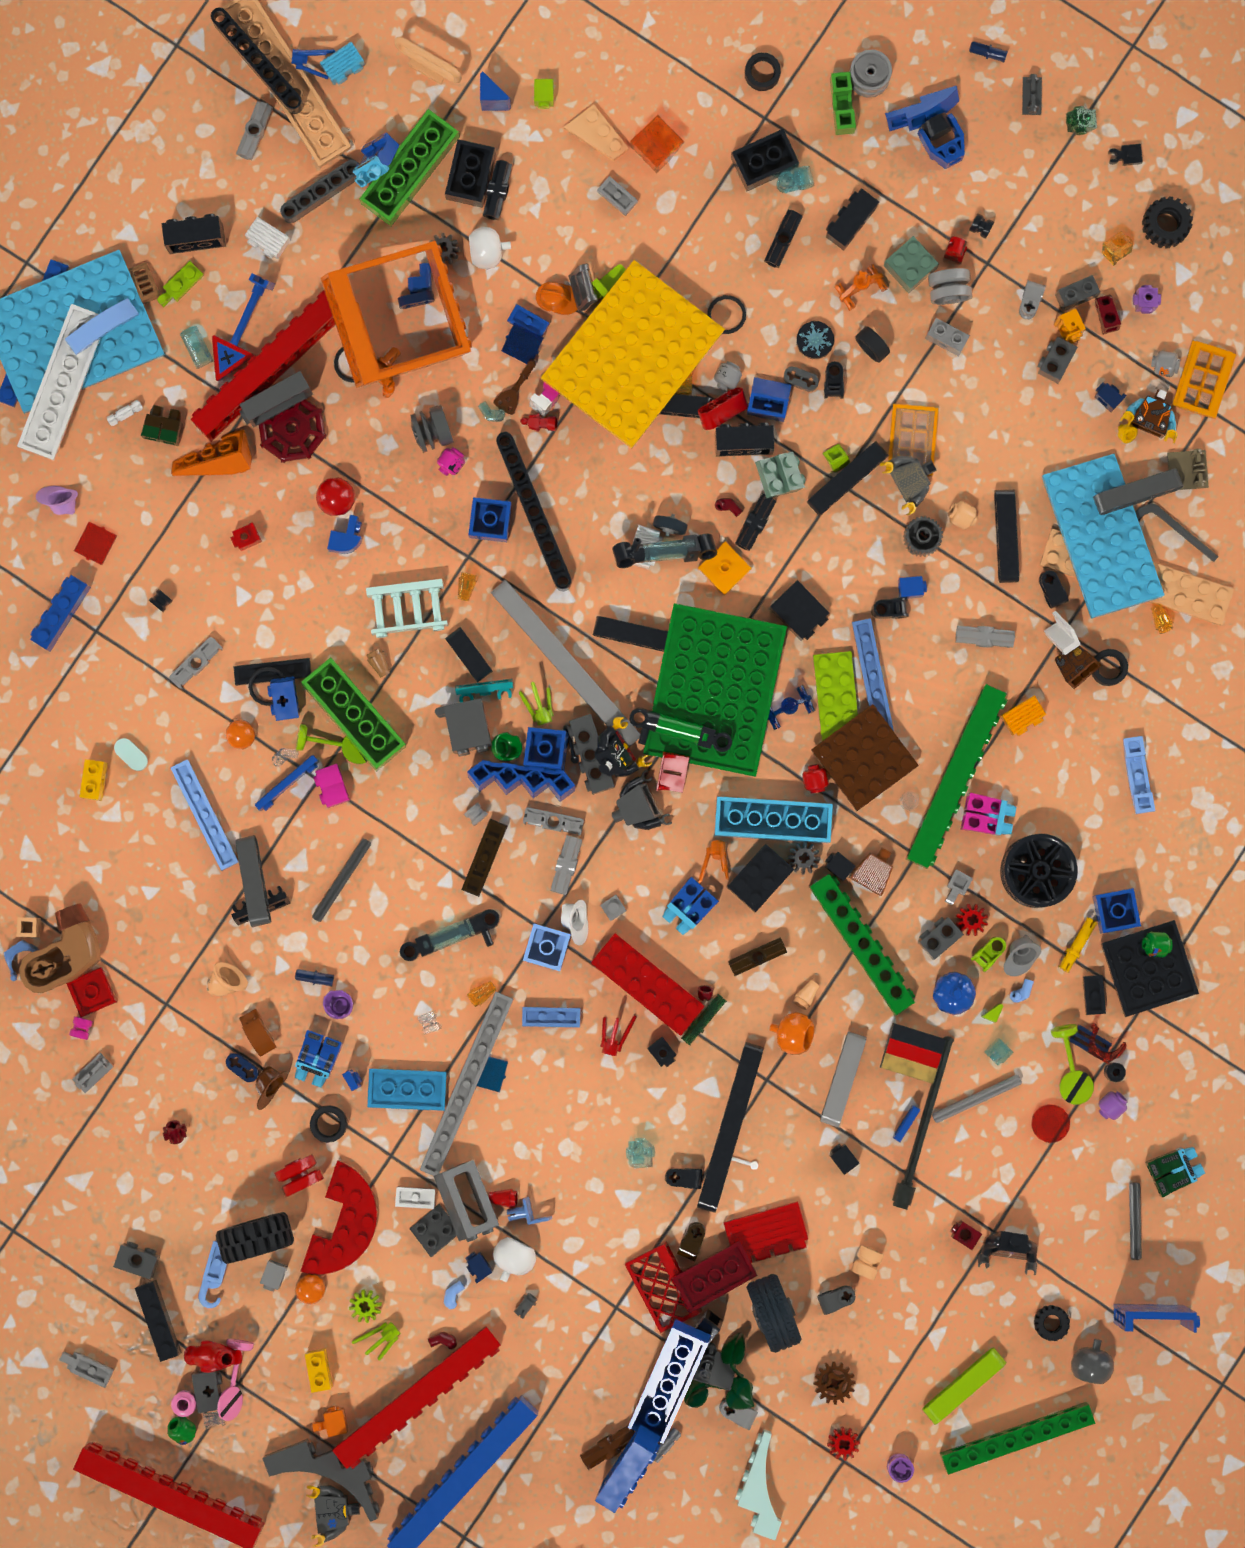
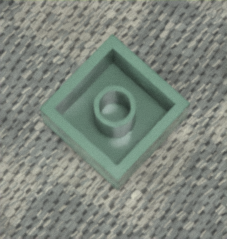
M913 236L885 260L883 266L909 294L929 274L937 269L939 263Z

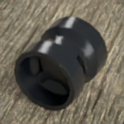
M977 214L969 231L973 233L981 232L980 236L986 239L995 222L990 219L985 221L982 215Z

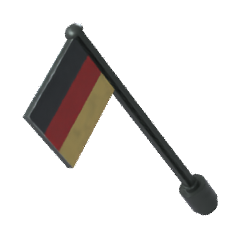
M896 1023L892 1024L880 1068L932 1083L904 1180L901 1183H897L892 1199L894 1201L893 1206L908 1210L916 1189L912 1187V1180L954 1039L950 1036L940 1038Z

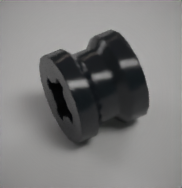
M159 589L156 591V595L149 599L162 612L166 610L167 604H171L173 601Z

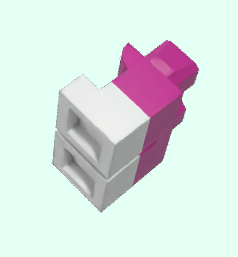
M544 382L542 394L538 396L534 393L530 398L529 406L537 413H540L542 417H545L558 401L559 393Z

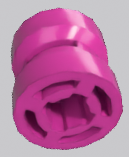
M74 1016V1026L70 1030L69 1035L88 1040V1030L92 1027L93 1021Z

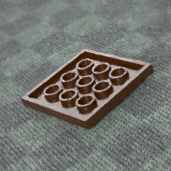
M874 704L811 749L856 811L860 810L919 766Z

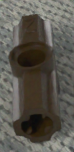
M780 937L731 959L728 963L734 976H737L787 953V950ZM755 951L761 952L763 955L762 961L755 962L752 959V954Z

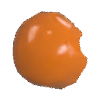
M235 720L226 729V739L235 749L244 750L254 742L255 731L249 722Z
M308 1274L297 1281L295 1293L297 1299L302 1303L315 1304L322 1299L326 1288L324 1281L319 1276Z

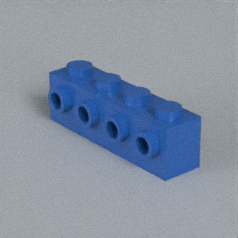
M72 575L69 578H65L61 585L62 590L59 594L56 593L51 600L52 606L49 610L44 611L41 616L42 621L40 625L35 626L30 634L32 636L31 641L49 652L55 646L91 588Z

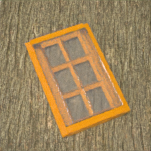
M1192 340L1172 405L1216 419L1236 354Z
M893 404L888 461L897 456H912L914 459L919 460L921 466L931 460L934 464L939 408Z

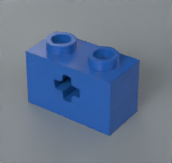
M294 677L272 679L270 686H267L268 695L273 699V704H270L272 716L275 715L276 721L299 718L300 710ZM284 695L286 702H283L280 697Z

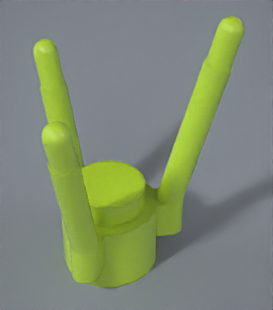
M531 682L538 710H535L536 714L521 691L519 695L531 714L533 722H537L538 726L552 722L551 717L554 715L552 712L550 688H546L547 709L546 707L542 708L535 683Z
M385 1322L380 1327L353 1340L352 1344L382 1331L380 1333L382 1338L365 1352V1355H368L385 1340L387 1342L390 1341L378 1357V1360H381L394 1342L399 1339L397 1336L401 1333L392 1322L389 1324Z

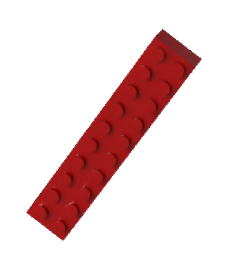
M325 290L319 293L318 299L313 304L309 303L303 309V314L299 317L295 316L289 322L290 326L286 330H280L272 343L268 342L261 349L262 352L258 356L254 355L247 362L248 365L244 369H239L234 374L235 378L232 381L225 382L220 387L221 391L216 396H210L206 401L207 404L202 409L198 408L194 411L193 417L190 420L210 442L241 415L239 412L242 410L241 403L268 389L336 325Z
M97 1442L88 1443L82 1448L74 1465V1471L243 1548H254L265 1525L261 1517L254 1514L249 1516L244 1513L243 1509L236 1506L233 1508L229 1507L224 1500L219 1498L214 1500L204 1491L198 1490L196 1492L191 1489L189 1484L184 1482L179 1484L173 1481L174 1478L167 1474L161 1476L155 1473L156 1470L149 1466L144 1468L138 1465L139 1462L132 1458L126 1460L120 1457L121 1454L117 1451L102 1449L103 1446Z

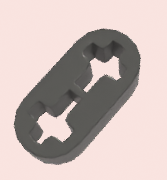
M793 366L788 367L784 372V381L791 386L807 392H812L818 387L819 380L817 376ZM794 371L795 376L799 377L800 380L797 378L789 380L787 373L791 374ZM812 378L815 385L807 387V383L802 381V379L809 380Z

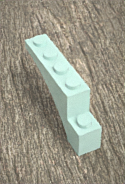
M763 1429L762 1433H758L755 1444L758 1445L756 1451L751 1452L748 1461L751 1463L749 1471L745 1470L743 1474V1488L738 1489L735 1499L738 1500V1506L758 1513V1515L753 1516L750 1526L753 1527V1533L775 1541L782 1521L780 1518H777L767 1491L766 1457L772 1433Z

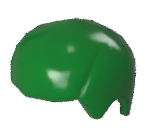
M508 732L501 733L494 737L491 751L498 760L508 762L520 756L522 753V743L518 736H513Z

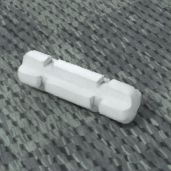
M136 400L131 403L132 405H127L116 411V414L107 416L108 423L114 426L118 424V421H123L134 415V412L141 411L143 409L141 403Z

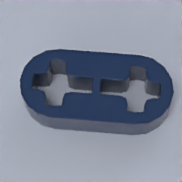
M423 291L398 298L400 309L430 304L435 301L433 291Z
M238 1053L230 1054L226 1058V1066L233 1073L246 1082L256 1081L259 1076V1070L255 1065ZM236 1057H238V1063L241 1064L242 1067L240 1068L237 1065L232 1067V1062L230 1061V1059H235ZM244 1067H245L247 1070H251V1069L254 1070V1072H253V1074L255 1075L254 1078H253V1077H249V1078L246 1077V1076H247V1073L243 1070Z

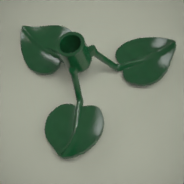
M737 1333L728 1339L721 1351L723 1363L730 1364V1368L737 1375V1377L733 1378L731 1390L726 1396L727 1405L736 1410L754 1407L752 1398L753 1384L748 1379L743 1378L744 1375L734 1366V1364H740L745 1355V1338L743 1333ZM692 1379L684 1397L685 1404L692 1408H698L708 1398L707 1388H722Z

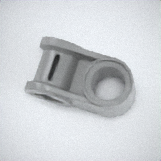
M1027 281L1019 308V314L1022 318L1029 320L1035 316L1045 291V285ZM1027 306L1031 307L1030 312L1026 311Z
M726 1399L720 1403L719 1409L725 1418L747 1430L751 1429L758 1414L757 1411L748 1408L744 1410L733 1409L732 1412L728 1411L726 1413L724 1407H729Z

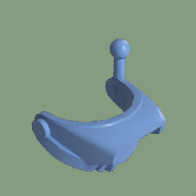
M23 939L4 952L5 961L11 971L10 979L12 981H16L18 976L12 968L14 956L22 951L35 952L39 950L35 945Z

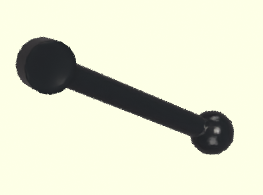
M564 725L563 730L566 731L569 735L567 726L569 725ZM569 735L568 743L572 755L571 762L576 764L579 759L575 755L573 743Z

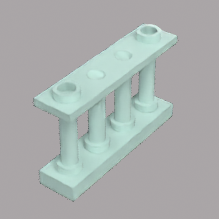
M435 579L366 588L367 597L374 600L377 629H372L371 634L376 635V638L388 637L387 634L430 628H433V631L445 630L444 627L448 626V621L441 620L438 595L440 589H444L443 580ZM421 591H429L431 593L434 622H422L419 597ZM404 593H409L412 596L415 624L412 625L403 624L400 597ZM390 595L393 598L396 627L385 628L381 599H383V596Z

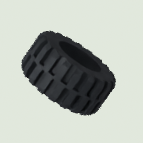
M285 1212L240 1223L219 1230L216 1233L221 1258L225 1264L288 1247L294 1242L288 1215Z

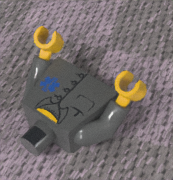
M331 1485L307 1486V1489H313V1493L306 1496L314 1499L317 1531L320 1534L311 1536V1539H318V1543L313 1545V1547H320L325 1542L338 1537L349 1525V1516L360 1515L359 1503L348 1504L347 1495H343L341 1490Z

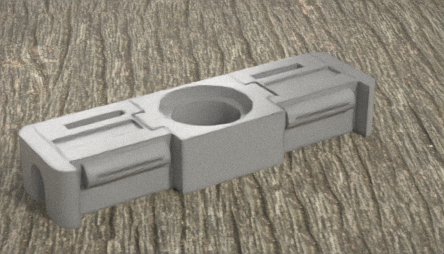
M209 637L169 676L170 680L178 688L183 689L182 685L187 683L193 675L197 676L209 664L208 660L218 653L219 649L223 650L222 646L214 638ZM199 658L201 666L193 668L191 666L192 659Z
M527 807L523 823L526 825V822H528L530 825L539 827L543 825L542 828L558 832L563 830V832L578 833V836H580L584 820L582 818ZM551 816H556L559 819V824L556 827L548 825V819Z

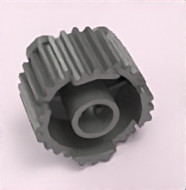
M920 516V518L916 517L915 520L913 519L907 525L903 541L905 542L904 545H907L906 549H908V552L920 557L922 555L924 557L926 555L930 556V554L936 552L943 538L942 527H939V524L937 525V521L934 522V519L930 520V517L927 518L925 516L923 518ZM921 532L928 537L925 541L919 538Z

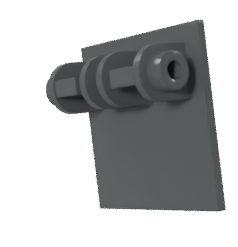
M440 1204L410 1228L430 1257L434 1256L457 1236L450 1217Z
M709 1343L693 1380L730 1391L735 1372L730 1368V1364L723 1363L721 1352L717 1351L716 1345Z

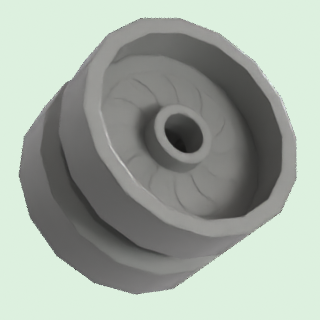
M865 50L859 53L853 59L849 71L852 89L858 95L866 98L882 94L887 89L892 74V65L888 57L877 50Z
M955 268L929 274V286L934 288L930 292L931 303L946 305L972 299V287L966 285L971 280L970 270Z

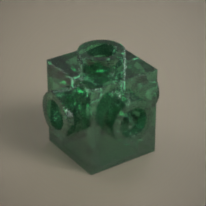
M1077 106L1072 111L1066 113L1067 131L1074 132L1076 135H1085L1096 129V109H1085L1084 106Z

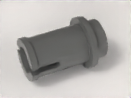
M530 1293L523 1296L524 1299L514 1310L515 1314L520 1315L522 1319H524L532 1306L536 1305L537 1298Z

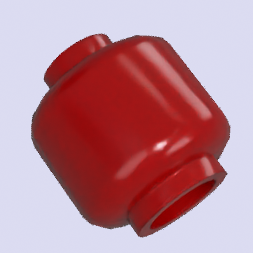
M819 764L808 766V770H805L802 774L804 787L810 793L823 792L829 785L827 771L825 768L819 767Z

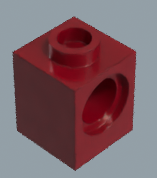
M962 1220L959 1223L956 1222L950 1231L953 1239L971 1250L974 1249L982 1236V1233ZM963 1229H968L970 1232V1236L967 1239H961L960 1232Z

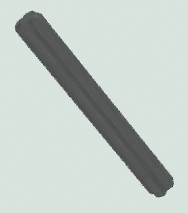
M365 838L361 840L312 915L313 919L318 922L322 921L371 846L370 841Z

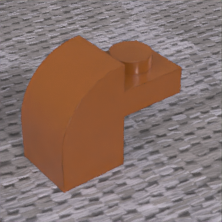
M257 1009L239 1018L245 1035L260 1057L277 1048Z

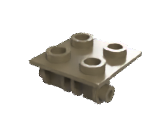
M1194 449V451L1167 453L1169 470L1176 468L1184 485L1179 490L1209 488L1206 450Z

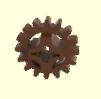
M835 1361L832 1362V1366L825 1363L826 1368L819 1367L818 1369L821 1373L814 1375L818 1379V1381L813 1382L814 1385L818 1386L815 1392H821L819 1398L823 1399L826 1397V1403H829L830 1400H833L834 1405L837 1404V1400L844 1403L845 1396L849 1399L851 1398L849 1391H855L851 1387V1385L856 1384V1381L851 1380L854 1374H848L850 1368L846 1367L843 1369L842 1362L839 1366H836ZM833 1370L841 1371L844 1374H834ZM827 1373L826 1382L822 1384V1378ZM833 1378H835L836 1381L839 1380V1382L837 1383V1387L829 1385L832 1383L831 1380ZM847 1383L845 1391L842 1392L843 1384ZM829 1390L833 1391L836 1396L829 1395L826 1392Z

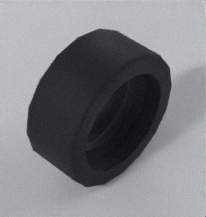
M757 53L747 61L745 79L747 84L753 89L767 91L772 89L779 81L781 74L780 64L773 55ZM760 61L768 62L774 69L773 77L763 83L756 81L751 71L752 67Z
M864 327L855 336L857 343L863 351L878 363L890 353V349L884 340L870 327Z
M1106 649L1094 657L1098 662L1104 657H1114L1121 666L1118 676L1112 679L1103 677L1098 669L1092 674L1096 682L1103 686H1113L1120 683L1128 673L1129 665L1127 659L1117 650Z
M331 1105L323 1106L316 1110L310 1120V1129L314 1137L326 1143L335 1142L340 1139L346 1132L348 1125L344 1112L338 1107ZM324 1113L335 1114L340 1120V1127L337 1133L329 1136L322 1134L317 1125L319 1117Z

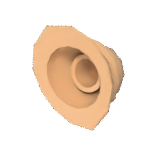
M221 962L215 964L212 975L207 980V991L211 995L225 996L236 991L245 990L248 981L237 967Z

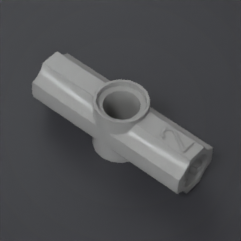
M257 101L251 118L245 125V132L236 152L238 156L246 160L253 159L258 144L264 136V129L273 110L272 106ZM254 127L259 128L257 134H251L250 130Z
M957 626L955 643L976 644L978 647L999 646L1013 648L1015 631L999 630L988 626Z
M566 835L561 855L559 854L556 873L550 891L563 895L567 894L571 877L574 875L578 862L577 856L582 839Z

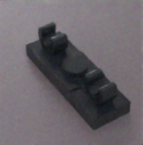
M277 886L279 890L277 895H273L271 890H268L270 912L291 904L289 897L280 886ZM242 901L243 908L241 910H237L235 904L232 905L235 913L231 915L238 926L249 921L245 901Z

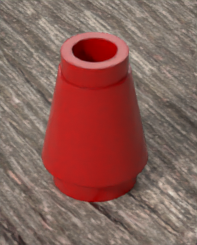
M513 1189L489 1192V1200L491 1204L512 1208V1206H517L518 1193L513 1191Z

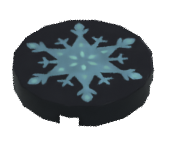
M811 321L799 329L796 345L799 352L807 358L821 359L826 357L832 350L834 334L825 323Z

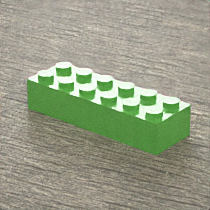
M428 109L397 149L391 164L388 165V172L377 180H373L359 198L361 205L389 226H392L460 138L459 131Z
M331 657L301 681L306 691L376 772L406 748L403 740Z

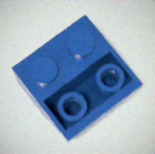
M754 377L747 415L784 422L791 385Z

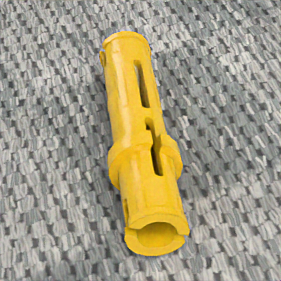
M1086 918L1070 948L1066 949L1067 953L1058 966L1060 969L1067 973L1070 972L1071 967L1076 959L1080 958L1081 950L1098 924L1096 921L1093 922V919Z

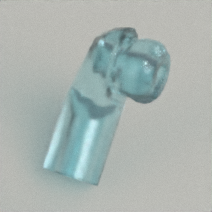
M486 401L478 406L486 420L492 422L504 420V410H491Z

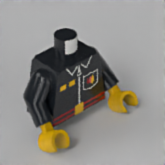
M624 717L614 718L613 726L607 727L597 739V749L594 755L600 764L599 771L607 776L626 777L639 770V767H648L652 764V762L644 763V759L649 755L640 756L638 761L635 762L636 758L617 730L618 728L624 729L628 726V722L620 724Z

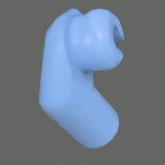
M1024 979L1022 988L1012 991L1010 999L1015 1003L1028 999L1034 981Z
M458 1281L445 1291L444 1305L448 1309L456 1308V1294L465 1289L461 1281Z

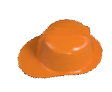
M546 282L538 288L536 301L542 309L562 315H570L577 311L571 286L558 282Z

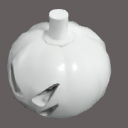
M479 227L469 235L472 264L479 269L488 270L494 268L500 263L502 250L511 249V242H501L497 232L490 227Z
M510 1237L500 1240L494 1248V1262L499 1268L504 1270L500 1277V1280L504 1282L508 1281L510 1274L517 1276L525 1275L535 1265L536 1254L534 1249Z

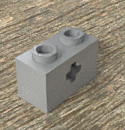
M936 318L925 339L959 357L970 335Z

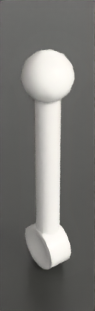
M732 1157V1161L749 1165L752 1169L758 1168L757 1161L749 1162Z

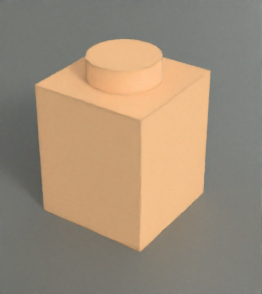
M17 917V937L40 938L41 918Z

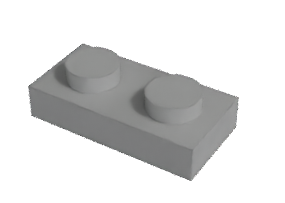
M610 176L597 189V192L624 216L638 203L635 197Z

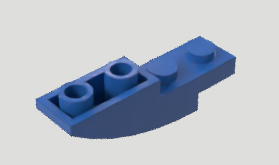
M957 86L921 96V103L885 113L889 131L908 126L909 131L920 128L922 124L934 116L947 113L959 102Z

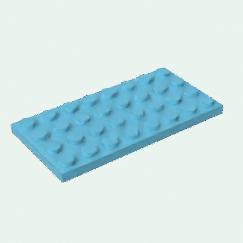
M1115 453L1042 475L1044 486L1091 619L1165 596L1133 505L1100 515L1093 500V496L1101 492L1125 485Z

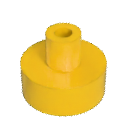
M1121 424L1118 427V438L1125 444L1132 442L1138 434L1137 428L1132 424L1129 426Z

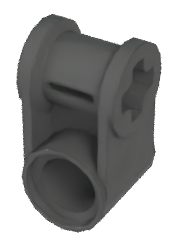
M845 1285L821 1293L817 1298L823 1314L827 1315L851 1305L855 1301L856 1296L853 1288ZM847 1291V1293L850 1294V1299L846 1300L845 1297L842 1298V1296H844L843 1292Z

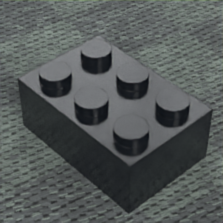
M784 129L731 152V160L746 192L799 167V161Z
M457 140L445 191L446 200L483 208L496 154L495 147Z
M206 214L203 218L190 216L181 221L169 219L166 220V223H161L164 246L169 254L226 247L223 223L219 216H215V214Z
M742 423L738 424V427H731L730 424H721L715 429L716 457L773 455L774 428L769 423H758V426Z
M765 844L726 888L756 913L794 869Z

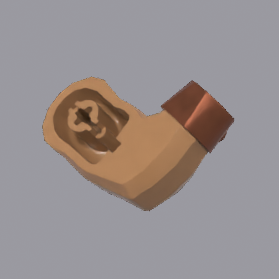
M81 903L69 906L55 913L59 932L62 933L61 940L50 944L45 949L28 953L22 959L19 969L20 979L24 986L33 993H45L55 987L74 981L101 960L96 933Z

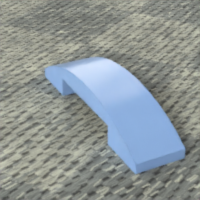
M127 298L89 320L65 338V341L75 355H77L121 324L124 325L138 316L139 313Z
M1143 736L1124 738L1125 764L1135 813L1155 812L1154 799L1150 790L1145 761L1146 753Z

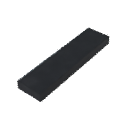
M310 658L233 666L235 686L249 685V680L253 673L266 667L275 668L282 672L285 677H294V679H303L311 674ZM261 672L255 677L253 684L271 682L272 679H279L281 677L274 672Z

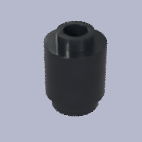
M1111 1062L1104 1068V1076L1112 1082H1120L1126 1075V1070L1120 1063ZM1114 1069H1118L1117 1076L1113 1075Z

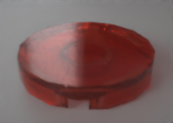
M1047 1104L1035 1111L1031 1119V1127L1038 1139L1048 1143H1055L1061 1141L1067 1135L1070 1129V1120L1063 1108Z

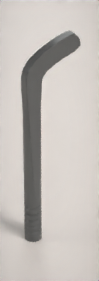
M1148 504L1135 511L1138 519L1148 513H1154L1205 554V556L1210 558L1211 561L1214 562L1219 557L1158 505Z

